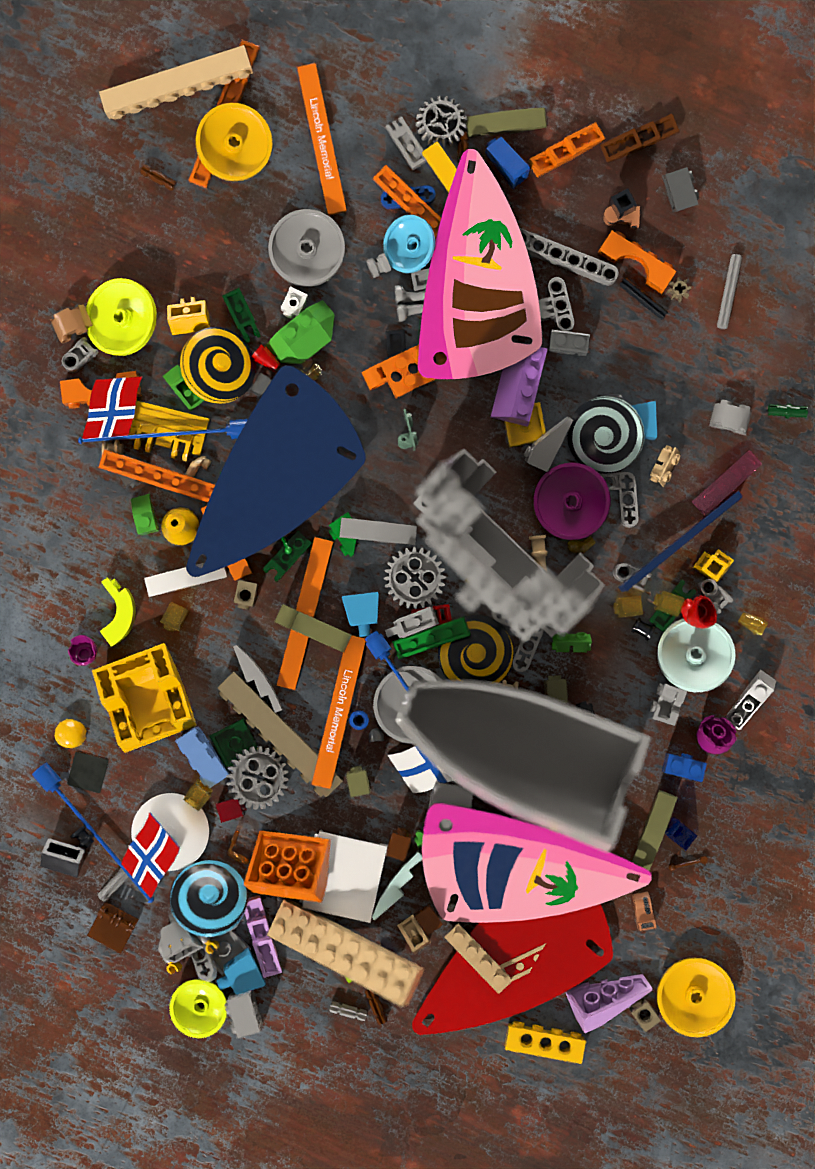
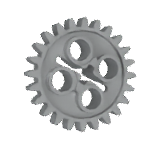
M413 547L412 552H409L408 548H406V554L403 555L402 552L398 551L399 558L392 556L395 562L387 563L391 569L385 570L389 574V576L384 577V580L389 581L385 587H391L388 594L394 593L393 601L399 598L400 606L406 602L407 608L410 607V604L414 605V609L417 608V604L424 608V602L427 601L431 605V598L438 599L435 595L436 592L442 594L439 586H445L441 582L442 579L446 578V576L441 575L445 568L439 569L438 566L442 562H435L437 555L431 558L430 550L424 554L423 548L419 552H416L415 547ZM413 559H417L420 562V567L416 570L409 567V562ZM402 566H406L414 575L418 573L420 575L418 579L428 590H424L416 581L412 583L410 581L411 576L402 569ZM427 572L432 573L434 576V580L431 583H426L423 580V575ZM404 573L407 576L406 582L398 583L396 581L397 574ZM411 587H419L421 594L418 597L411 596L409 592Z
M258 746L256 750L254 747H250L249 752L243 749V756L236 754L238 760H231L234 767L227 768L232 772L226 775V777L231 778V781L226 784L233 787L229 790V793L235 792L236 794L233 799L240 798V805L246 802V808H250L252 805L253 809H258L259 805L261 809H265L266 804L273 806L272 800L278 802L277 795H284L281 789H287L283 782L289 781L288 778L284 777V774H287L288 771L282 769L286 763L280 764L279 761L282 757L275 758V751L269 754V748H265L263 752L262 746ZM251 760L255 763L253 771L248 767V763ZM268 767H271L273 771L270 777L266 774ZM245 771L251 775H258L259 778L270 780L273 784L257 781L256 778L243 775L242 772ZM244 779L249 781L247 789H244L242 786ZM262 785H264L267 789L265 795H262L260 793V788Z

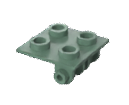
M404 409L408 433L401 434L398 437V446L401 449L413 447V451H415V445H418L416 432L411 431V427H413L411 414L406 413V409Z

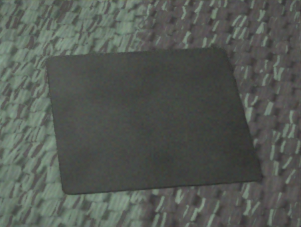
M75 752L67 785L100 793L109 760Z

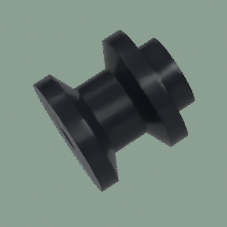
M83 825L70 837L72 839L77 838L80 842L78 847L82 848L84 846L86 849L94 842L92 839L94 835L88 834L85 831L86 826Z

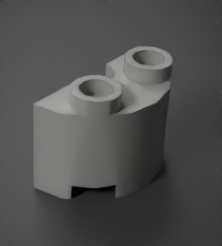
M721 400L720 403L714 405L709 426L730 430L746 436L752 414L750 412L751 407L746 405H739L737 407L733 406L730 401Z
M659 683L656 694H658L657 700H653L650 707V712H653V719L675 726L687 691L666 683Z

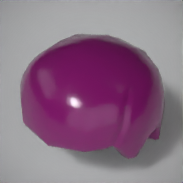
M78 635L72 638L71 646L68 649L71 661L78 666H87L92 663L98 652L95 642L86 635Z

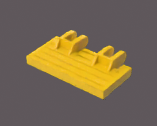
M136 401L135 416L129 435L207 430L210 419ZM206 433L157 437L155 445L172 449L171 458L176 459L180 442L185 443L182 461L187 462L192 445L194 446L192 454L201 456ZM154 437L147 439L145 452H151ZM142 438L133 439L135 440L134 449H139Z

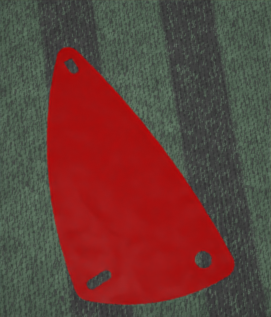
M601 904L537 919L509 922H479L470 933V936L498 965H502L544 944L545 946L542 950L504 968L510 977L530 968L532 969L528 974L510 982L499 994L457 951L426 997L412 1022V1028L419 1035H428L485 1025L532 1009L580 984L607 965L613 958L611 935ZM589 939L594 941L604 950V954L598 956L586 945V941ZM536 954H539V956H538V958H537V960H536V962H535V961H534V956H535ZM522 963L524 965L523 970H517L516 965ZM428 1014H433L435 1018L428 1027L421 1023Z

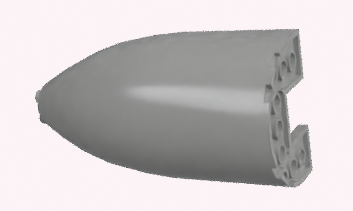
M471 680L415 683L413 689L409 688L395 722L399 724L400 728L415 746L438 769L465 789L513 815L605 852H609L615 846L627 808L622 807L629 784L640 771L651 739L649 736L535 692L498 683Z

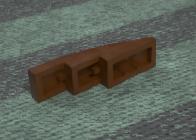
M671 113L655 122L651 121L637 129L633 128L601 144L600 147L607 163L671 137L679 133L680 130Z

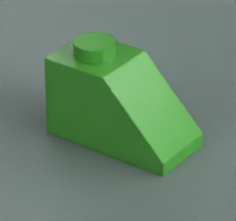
M178 364L163 375V378L190 411L204 401L187 386Z
M150 494L132 498V513L138 535L142 536L160 531Z

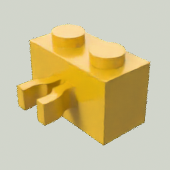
M191 297V302L185 303L183 298L180 299L181 304L167 306V318L172 335L198 332L210 327V315L205 300L196 301L195 297Z

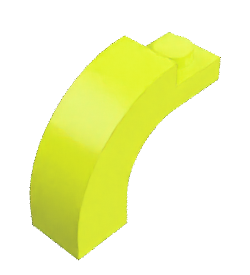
M107 577L102 581V584L114 598L117 610L113 621L100 632L111 647H115L131 631L135 621L136 608L129 589L124 588L120 591L121 586L116 579L112 580Z

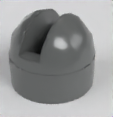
M378 728L372 729L369 733V742L384 741L383 731Z

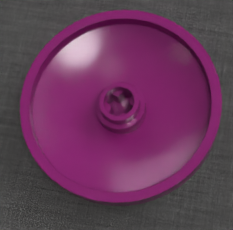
M564 463L553 467L543 475L535 489L534 510L539 522L549 533L562 539L575 540L592 535L604 524L610 511L611 496L606 481L596 470L584 464Z

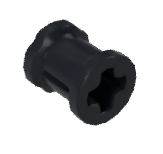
M638 617L631 632H636L648 641L656 626H651L641 621L642 619Z

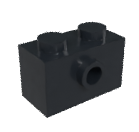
M48 838L41 854L40 867L77 878L84 863L85 849Z

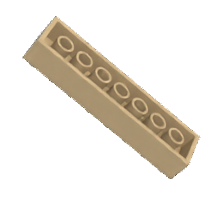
M293 900L282 901L267 936L400 1006L409 1005L424 971V968L310 909L302 908V905Z

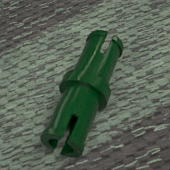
M769 403L768 416H785L787 419L790 417L807 418L808 406H792L791 403H786V405Z

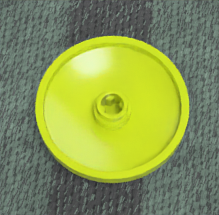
M112 279L100 285L88 300L86 311L93 326L87 328V334L92 343L101 351L115 356L130 355L144 347L151 338L156 326V306L151 294L141 284L129 279Z

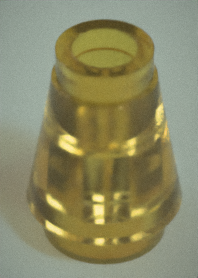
M745 612L742 613L738 621L753 634L762 636L768 622L764 621V618Z

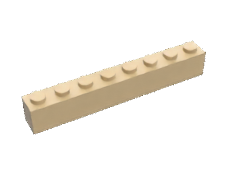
M243 45L100 91L99 94L108 118L119 119L124 114L138 113L143 108H153L164 101L172 102L177 97L183 95L191 96L196 91L209 90L217 84L224 85L236 78H246L253 73L247 50Z

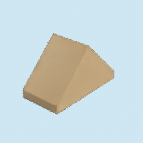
M411 915L397 925L414 954L430 944L429 936L423 931L414 915Z

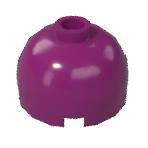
M715 715L705 717L700 723L697 730V740L703 750L710 754L719 755L727 752L735 743L737 738L735 736L736 728L726 718L721 717L719 719L714 718Z

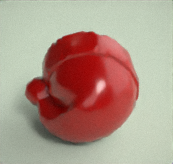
M698 596L694 600L686 599L682 601L680 611L683 619L689 625L706 629L717 622L716 609L708 597Z

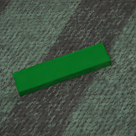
M465 616L404 638L393 640L392 643L398 659H402L470 636L471 633Z

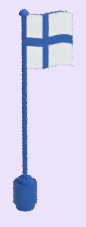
M378 631L373 632L365 638L366 646L376 660L380 658L381 661L384 659L387 661L408 692V685L388 657L391 655L390 651L392 648L382 634H379ZM416 746L404 752L388 754V757L413 793L433 789L435 782L447 783L453 781L438 769Z

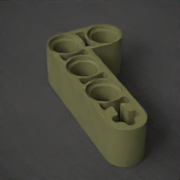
M283 604L274 621L343 653L352 636Z

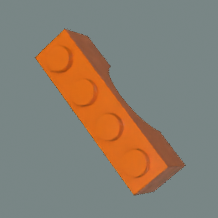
M611 231L598 254L613 264L624 258L638 261L646 271V285L662 294L676 273L674 267L668 262L663 263L658 260L657 255L650 251L647 253L642 250V246L637 242L632 241L631 243L625 239L626 236L621 232Z
M137 371L116 374V378L139 377ZM79 378L60 381L62 403L65 406H68L69 409L79 408L80 404H87L89 406L92 390L87 389ZM140 385L137 391V397L142 396Z

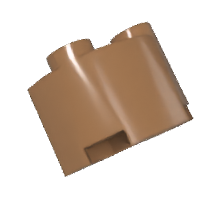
M78 305L72 310L66 308L53 315L54 319H50L61 343L70 341L74 333L77 335L86 333L88 331L87 328L93 326L84 305Z

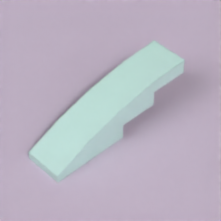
M419 850L402 865L390 880L372 914L374 920L404 895L400 888L414 877L410 869L423 859Z

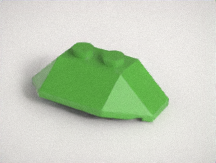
M321 300L306 308L281 328L265 346L280 363L303 364L332 340L335 314Z

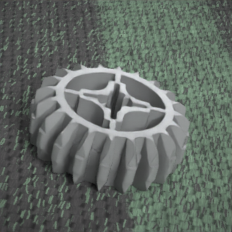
M437 96V101H435L431 97L430 104L425 101L423 104L425 108H419L421 114L416 115V119L419 120L416 122V127H419L418 134H423L422 140L429 138L428 145L438 141V143H442L443 148L446 147V142L453 146V140L459 142L460 138L457 134L464 135L463 130L467 128L465 124L467 117L463 116L465 110H460V103L454 105L455 99L448 102V96H445L444 100H441V96ZM440 109L449 110L450 113H443ZM434 111L435 118L426 125V118ZM439 118L442 120V122L445 121L444 125H442L441 122L438 123ZM456 119L457 126L450 133L448 125ZM438 130V131H440L443 135H437V134L433 133V131Z

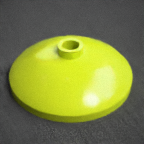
M201 979L189 980L180 985L174 992L170 1001V1016L174 1025L183 1034L194 1038L208 1037L216 1033L224 1024L227 1017L225 1009L227 1000L222 990L214 983ZM202 1002L204 1004V1008H200L198 1003Z

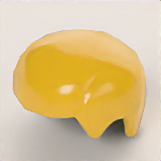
M66 719L59 722L55 728L54 737L59 745L65 748H76L85 741L86 729L81 722Z

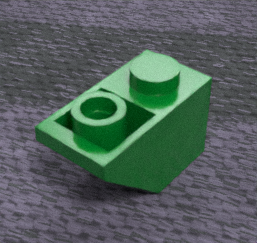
M347 512L329 524L331 528L329 533L334 540L339 539L342 544L339 548L345 556L349 554L350 557H353L357 539L340 538L341 518L352 519Z

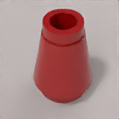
M260 345L252 355L255 359L254 361L271 369L273 372L280 365V362L267 346Z

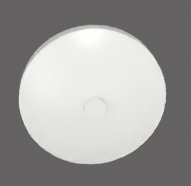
M165 793L151 798L141 806L133 820L131 830L132 841L143 828L149 812H151L180 846L179 853L168 871L183 869L193 864L202 855L209 839V824L199 804L182 794Z

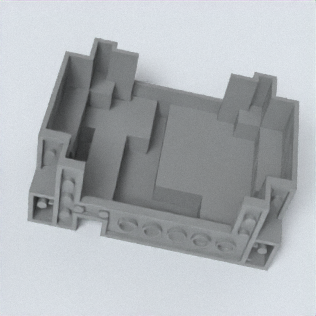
M465 449L461 450L444 462L416 491L419 497L413 503L424 513L417 522L431 534L426 541L469 582L457 598L470 611L481 601L495 614L499 611L513 624L510 628L524 642L540 627L550 637H553L558 631L563 634L590 608L604 587V584L591 572L594 566L581 553L556 578L544 567L542 568L473 499L476 493L494 476L496 471L484 459L477 462Z

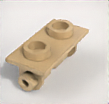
M666 445L662 449L658 461L662 462L663 465L655 464L650 474L651 481L655 483L658 481L663 487L666 482L670 481L671 471L680 460V452L676 447L673 449L671 446Z

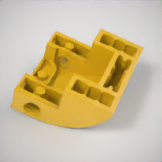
M165 643L92 670L101 704L109 712L117 744L124 753L197 726L182 680Z

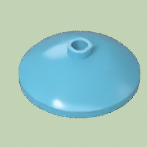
M405 215L396 219L389 226L384 237L383 248L391 267L399 272L414 273L428 264L434 253L435 236L432 227L425 219L415 215Z

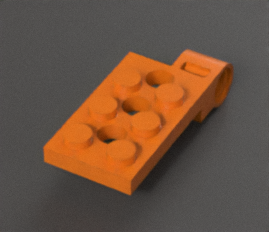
M419 345L362 372L370 390L388 382L395 398L436 379L423 377L419 371L415 374L409 372L408 365L415 364L418 367ZM437 352L433 357L437 365H443L447 360L446 354L443 352ZM393 372L400 373L401 380L399 382L392 380L391 374Z

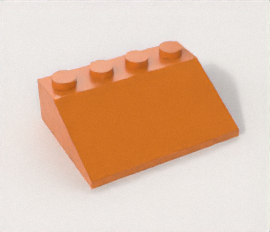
M260 830L244 885L252 893L322 903L327 887L331 840Z

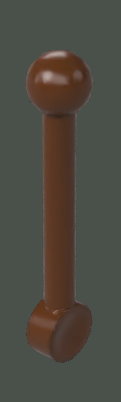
M702 856L700 859L680 864L671 863L669 870L674 871L676 868L697 863L706 864L708 858Z

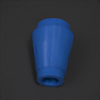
M355 711L351 714L349 722L354 729L362 730L368 725L369 718L365 712ZM361 716L363 722L357 723L356 717Z

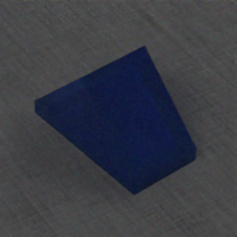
M674 817L669 822L665 831V835L685 851L697 837L693 831Z

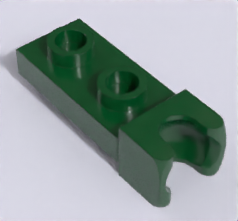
M299 531L287 542L288 546L292 548V552L290 554L285 553V546H283L263 568L265 573H268L271 569L277 571V575L274 577L276 583L280 581L312 545Z
M682 579L675 585L648 620L662 632L666 631L681 612L682 601L691 599L697 592L695 589H692L688 593H684L682 587L685 581Z

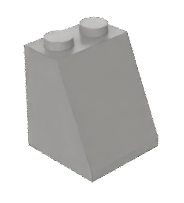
M435 782L430 794L429 808L434 804L441 803L471 809L473 793L462 786ZM444 819L439 823V828L443 832H448L452 829L453 825L450 820Z

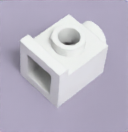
M290 287L281 306V310L284 312L283 315L291 319L298 316L309 299L308 295ZM292 300H295L297 302V305L291 306L290 302Z

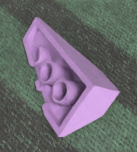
M640 974L620 977L616 981L607 982V980H601V983L590 985L589 982L582 983L566 991V995L577 1022L583 1031L587 1033L604 1025L652 991V987L644 975Z

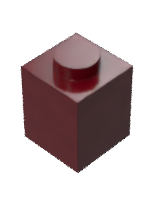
M231 798L216 803L221 823L244 816V811H247L246 804L240 805V798Z

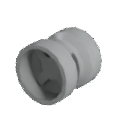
M384 253L378 255V258L375 260L371 258L366 261L374 278L380 276L381 272L387 273L391 271L390 264Z

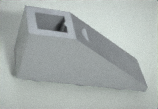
M760 670L725 718L740 731L774 691L776 680Z

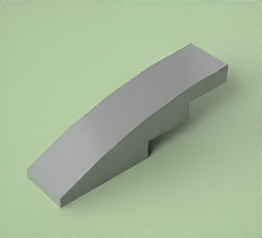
M341 518L340 538L415 545L417 526Z
M239 645L233 646L246 682L254 680L260 697L268 695L274 712L282 711L283 707L263 671Z

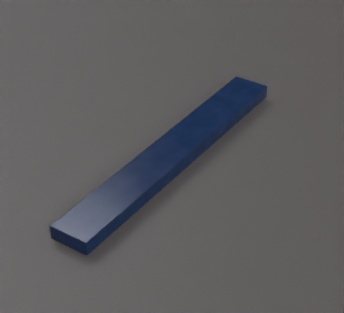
M737 491L719 504L618 586L621 592L631 589L742 498V494Z

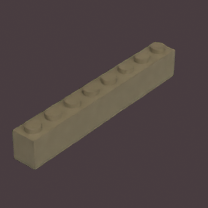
M234 671L218 687L220 690L218 694L225 701L229 699L234 704L232 708L239 715L243 713L247 717L245 721L253 729L257 727L261 731L259 735L266 742L270 741L274 745V751L280 756L283 754L288 759L286 761L292 769L297 768L301 772L300 777L306 783L309 781L312 783L318 754ZM334 772L331 789L315 786L313 790L320 797L323 795L327 797L343 779Z

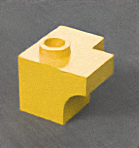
M718 549L714 555L704 552L693 568L707 578L713 579L718 584L734 560Z

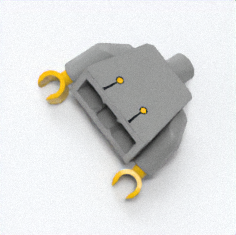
M173 913L169 915L170 924L161 929L158 950L165 963L169 964L167 971L170 974L176 971L179 972L182 969V964L179 960L203 948L204 943L206 944V952L210 954L214 952L211 945L216 949L220 947L219 942L215 940L210 941V937L195 935L185 930L176 921Z

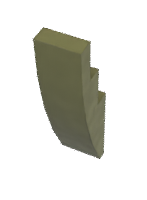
M545 108L509 110L467 117V132L470 138L487 134L493 136L508 132L515 134L547 127Z
M661 790L658 791L645 821V827L631 860L632 863L650 871L671 818L677 796Z

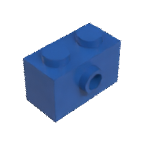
M666 753L662 772L703 782L707 763L693 760L692 755L682 753L681 756Z

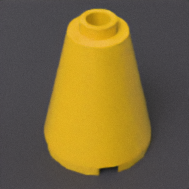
M176 507L169 510L161 523L164 537L175 545H185L192 542L199 528V520L196 514L184 507Z

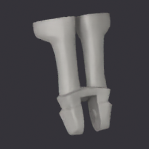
M395 286L396 304H399L397 305L398 322L405 321L410 315L422 313L424 304L403 305V303L424 300L425 291L407 292L402 286Z

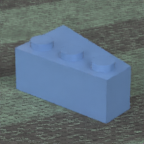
M199 726L176 740L181 752L189 759L188 762L191 767L200 774L199 778L204 786L208 785L211 788L226 778V775L231 774Z

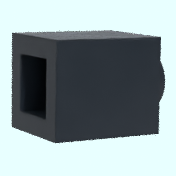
M628 188L612 196L610 199V205L618 220L636 211L637 204Z

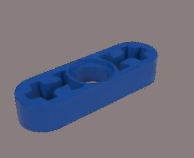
M429 185L410 187L415 193L419 191V195H424L425 191L432 194L429 199H426L425 196H420L427 205L434 202L436 192L433 187ZM385 191L382 193L381 204L384 208H401L394 200H392L391 204L384 201V199H387L388 194Z

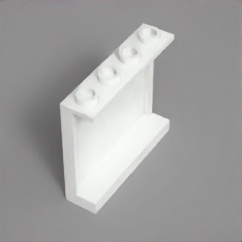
M320 830L319 834H315L314 837L331 840L327 887L322 903L300 900V902H303L302 908L370 923L387 845L326 833Z

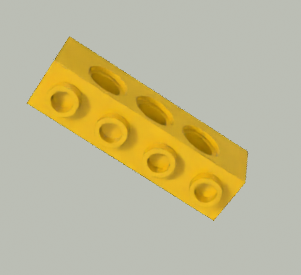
M519 1021L508 1023L504 1044L505 1050L582 1064L586 1040L581 1033L570 1032V1034H567L557 1028L545 1030L543 1026L535 1024L529 1027L524 1026L525 1023ZM523 1034L531 1035V1039L528 1042L522 1041L521 1037ZM548 1037L550 1038V1043L548 1045H541V1039ZM562 1041L569 1042V1046L566 1049L559 1047Z

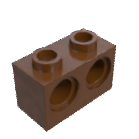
M399 827L397 830H392L386 856L405 861L411 841V834H408V830Z

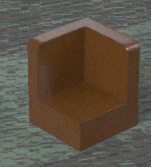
M430 903L414 914V918L427 936L443 925Z

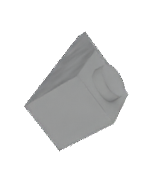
M567 416L533 442L532 446H528L524 453L525 461L548 472L573 420Z

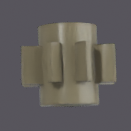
M677 277L676 283L670 281L669 286L672 288L666 291V293H671L672 297L670 300L675 298L678 299V302H681L682 297H689V294L686 292L691 287H687V279L683 282ZM677 286H679V289H683L680 294L678 290H675Z

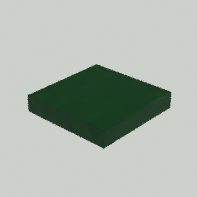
M244 718L210 735L226 769L234 766L231 760H238L236 754L243 756V749L249 752L250 747H254L255 750L258 747Z

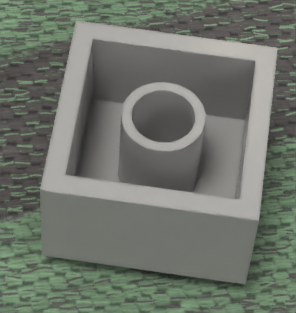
M254 990L241 994L230 993L227 1003H225L227 1015L231 1014L232 1022H230L232 1033H236L238 1039L260 1032L263 1021Z

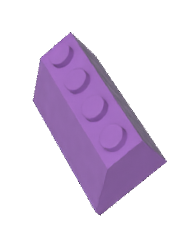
M540 347L525 359L502 369L491 418L528 427L547 348Z

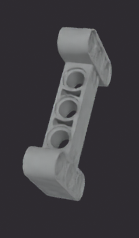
M554 277L547 286L548 298L538 300L541 322L554 319L556 330L571 332L574 326V318L566 285L562 278ZM557 283L560 285L561 290L558 292L553 291L551 285ZM563 302L565 304V309H557L556 303ZM566 320L569 322L570 327L564 329L561 327L560 322Z

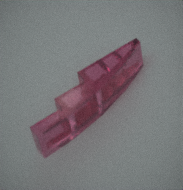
M750 450L747 451L700 493L692 503L705 516L758 469L762 463Z

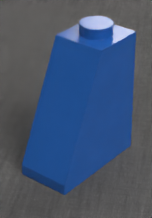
M502 137L498 140L494 138L486 145L485 154L512 189L528 178L530 167Z

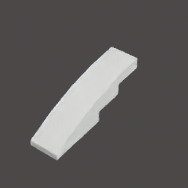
M204 563L197 564L196 566L202 568ZM185 567L144 578L148 596L151 597L223 579L227 575L224 567L199 577H192L188 574Z

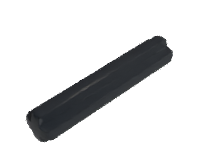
M625 277L619 285L622 289L659 319H664L668 314L664 307Z

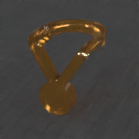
M236 830L231 839L232 843L227 855L237 862L248 865L249 859L232 851L240 831Z

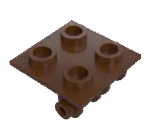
M104 902L87 936L121 954L139 919L108 902Z

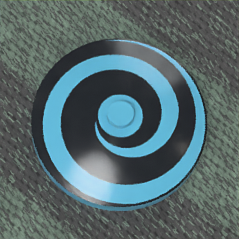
M201 860L185 867L175 878L170 890V906L174 918L185 930L199 936H218L230 931L240 922L247 908L248 891L244 885L243 877L234 867L218 860Z

